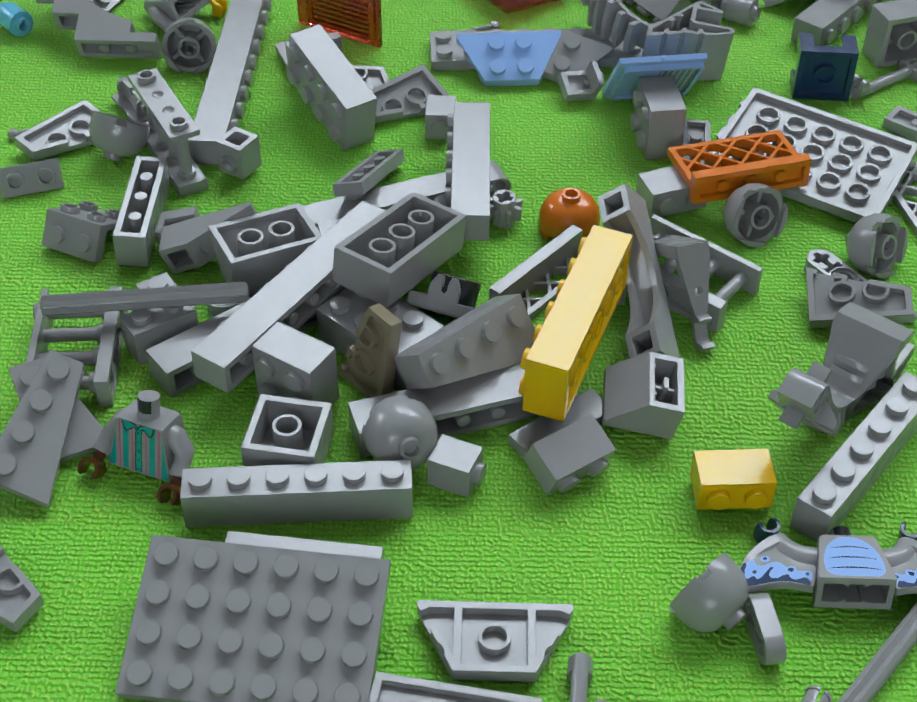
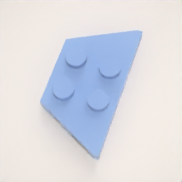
M560 30L456 34V43L466 53L468 62L478 72V77L484 87L539 85L562 32Z

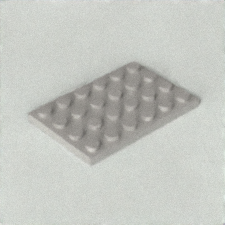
M755 87L719 137V139L780 130L797 153H807L812 162L807 185L778 191L787 198L855 223L865 216L874 213H884L917 155L916 142ZM775 141L766 143L773 146H778V144ZM737 147L743 150L750 151V149L746 147ZM716 151L710 152V153L717 154V155H720V156L723 154V153L716 152ZM760 151L756 152L757 154H761L767 157L771 156L770 154L763 153ZM733 156L728 157L730 159H734L740 162L743 160ZM707 161L704 162V164L706 165H714V163H710Z
M152 535L115 694L119 698L154 702H368L375 678L391 561L380 558Z

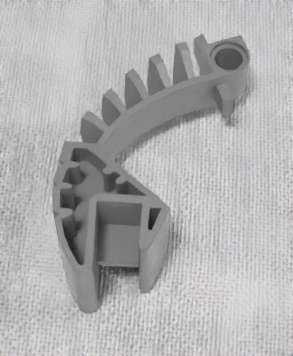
M581 0L583 6L589 5L588 26H592L594 33L600 32L602 40H607L611 37V45L614 47L619 46L624 41L623 51L628 54L638 46L643 49L641 57L707 53L708 59L704 63L705 69L697 81L722 78L734 35L733 28L720 25L724 13L723 10L699 1L662 21L649 24L633 14L620 0Z
M852 302L847 303L837 311L832 322L824 364L821 365L814 361L807 374L793 368L787 374L779 389L772 390L769 394V400L774 402L776 407L783 410L778 420L794 429H798L802 422L822 432L836 436L845 421L858 415L864 409L879 403L894 383H896L916 348V345L909 343L915 331Z

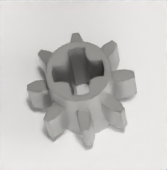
M510 190L496 191L493 194V198L490 197V219H492L493 225L498 228H509L514 225L515 220L521 221L523 200L516 199V195Z

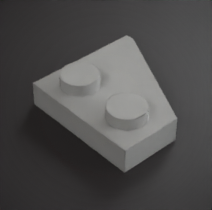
M564 29L544 70L543 78L558 83L557 77L560 72L586 70L591 61H597L598 63L603 58L608 59L612 54L613 47Z

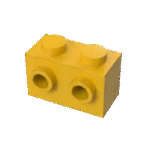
M769 449L694 451L690 480L697 510L772 507L777 480Z

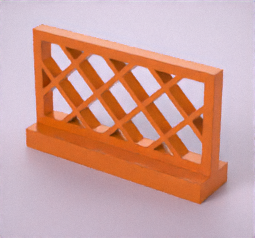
M780 130L668 147L667 156L689 187L688 198L692 204L728 199L735 189L748 183H761L776 190L805 186L808 184L812 162L807 153L798 154ZM775 141L778 144V146H773L766 143ZM737 147H746L749 148L750 151L743 150ZM716 151V152H720V153H723V154L720 156V155L713 154V153H710V152ZM760 151L763 153L770 154L771 156L767 157L761 154H757L756 152ZM681 156H690V157H693L694 159H693V160H689V159L683 158V157H681ZM733 156L743 160L740 162L734 159H730L728 157ZM701 160L707 161V162H710V163H714V165H713V166L706 165V164L700 163V161H701Z

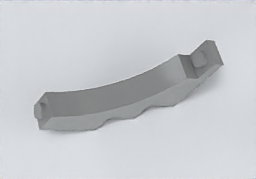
M36 0L38 4H53L52 15L59 30H75L74 42L82 57L161 58L162 48L157 33L135 32L132 20L116 16L102 9L91 0Z

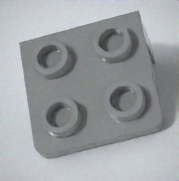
M80 201L79 205L62 203L61 207L47 209L42 246L92 262H100L103 258L107 230L115 229L120 210L106 209L104 211L98 209V204L89 201Z

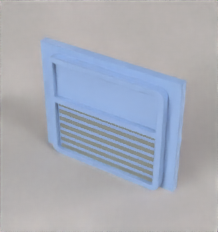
M707 53L620 58L602 90L601 96L602 98H610V100L633 99V91L638 89L639 78L672 75L681 96L686 95L704 71V63L708 59Z

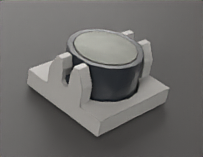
M433 271L427 293L410 290L407 302L411 305L460 318L476 308L482 284Z

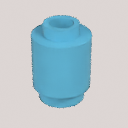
M3 2L0 4V25L17 37L27 35L33 27L32 16L13 2Z

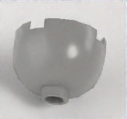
M192 17L180 18L171 23L165 30L161 42L162 56L167 64L179 73L194 71L193 74H199L208 69L212 64L217 48L216 38L210 27L203 21Z
M93 111L89 124V134L95 147L105 151L103 157L121 161L122 156L132 157L143 150L149 139L151 127L134 120L117 117L116 115Z
M748 183L735 189L728 197L723 211V218L728 232L737 241L750 247H763L769 244L763 241L770 240L772 236L778 237L787 222L788 206L787 203L783 202L782 193L761 183Z
M874 213L861 218L852 227L846 237L847 254L849 261L859 272L883 279L892 276L896 272L890 269L894 267L896 262L902 263L908 244L907 228L901 227L899 222L903 221L901 217Z
M396 395L385 398L374 405L369 412L371 416L367 420L366 426L363 424L362 428L364 445L374 460H411V469H415L425 463L438 440L435 419L425 404L419 400L409 399L405 395Z
M723 553L706 566L708 570L698 578L695 576L670 603L671 607L669 609L681 622L690 629L701 633H712L722 626L730 631L746 616V613L741 609L747 601L749 593L746 577L739 566L726 553Z

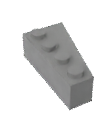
M521 294L495 296L393 358L407 389L434 388L520 364L525 348H532L535 329Z

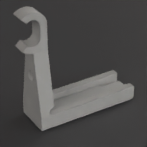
M678 235L654 238L657 256L676 261L675 266L690 312L693 340L697 350L701 352L714 349L716 346L714 342L709 341L707 323L712 320V317L708 314L709 241Z

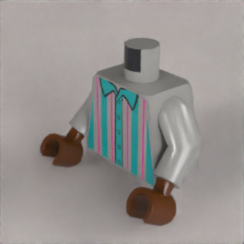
M141 391L137 395V400H134L125 409L116 411L100 433L93 447L96 449L93 457L82 459L78 464L77 470L79 474L86 473L90 464L93 463L95 470L90 479L100 478L106 473L107 467L104 458L108 455L109 463L170 483L160 486L157 491V499L160 503H167L171 498V492H173L171 504L179 505L181 504L182 471L191 466L194 446L184 429L180 413L161 407L160 394L157 391Z

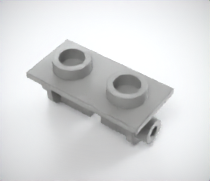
M120 77L117 80L118 93L112 95L111 98L130 120L140 123L147 122L148 117L145 104L130 84L128 77Z
M58 158L0 168V189L3 198L64 188Z

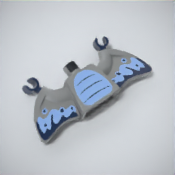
M770 518L766 528H764L761 522H757L753 531V537L758 544L744 558L740 569L746 577L749 593L772 589H793L809 593L813 591L814 607L891 609L894 594L898 596L917 593V534L907 533L905 531L907 523L902 522L896 545L891 548L881 549L874 537L852 535L851 530L846 526H836L829 531L828 535H821L818 538L817 548L797 544L785 534L779 533L780 521L776 518Z

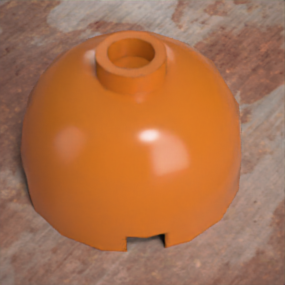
M572 187L555 190L547 196L540 207L539 232L544 239L549 241V237L554 239L571 225H575L583 230L582 237H588L593 225L600 226L599 206L594 198L583 190Z

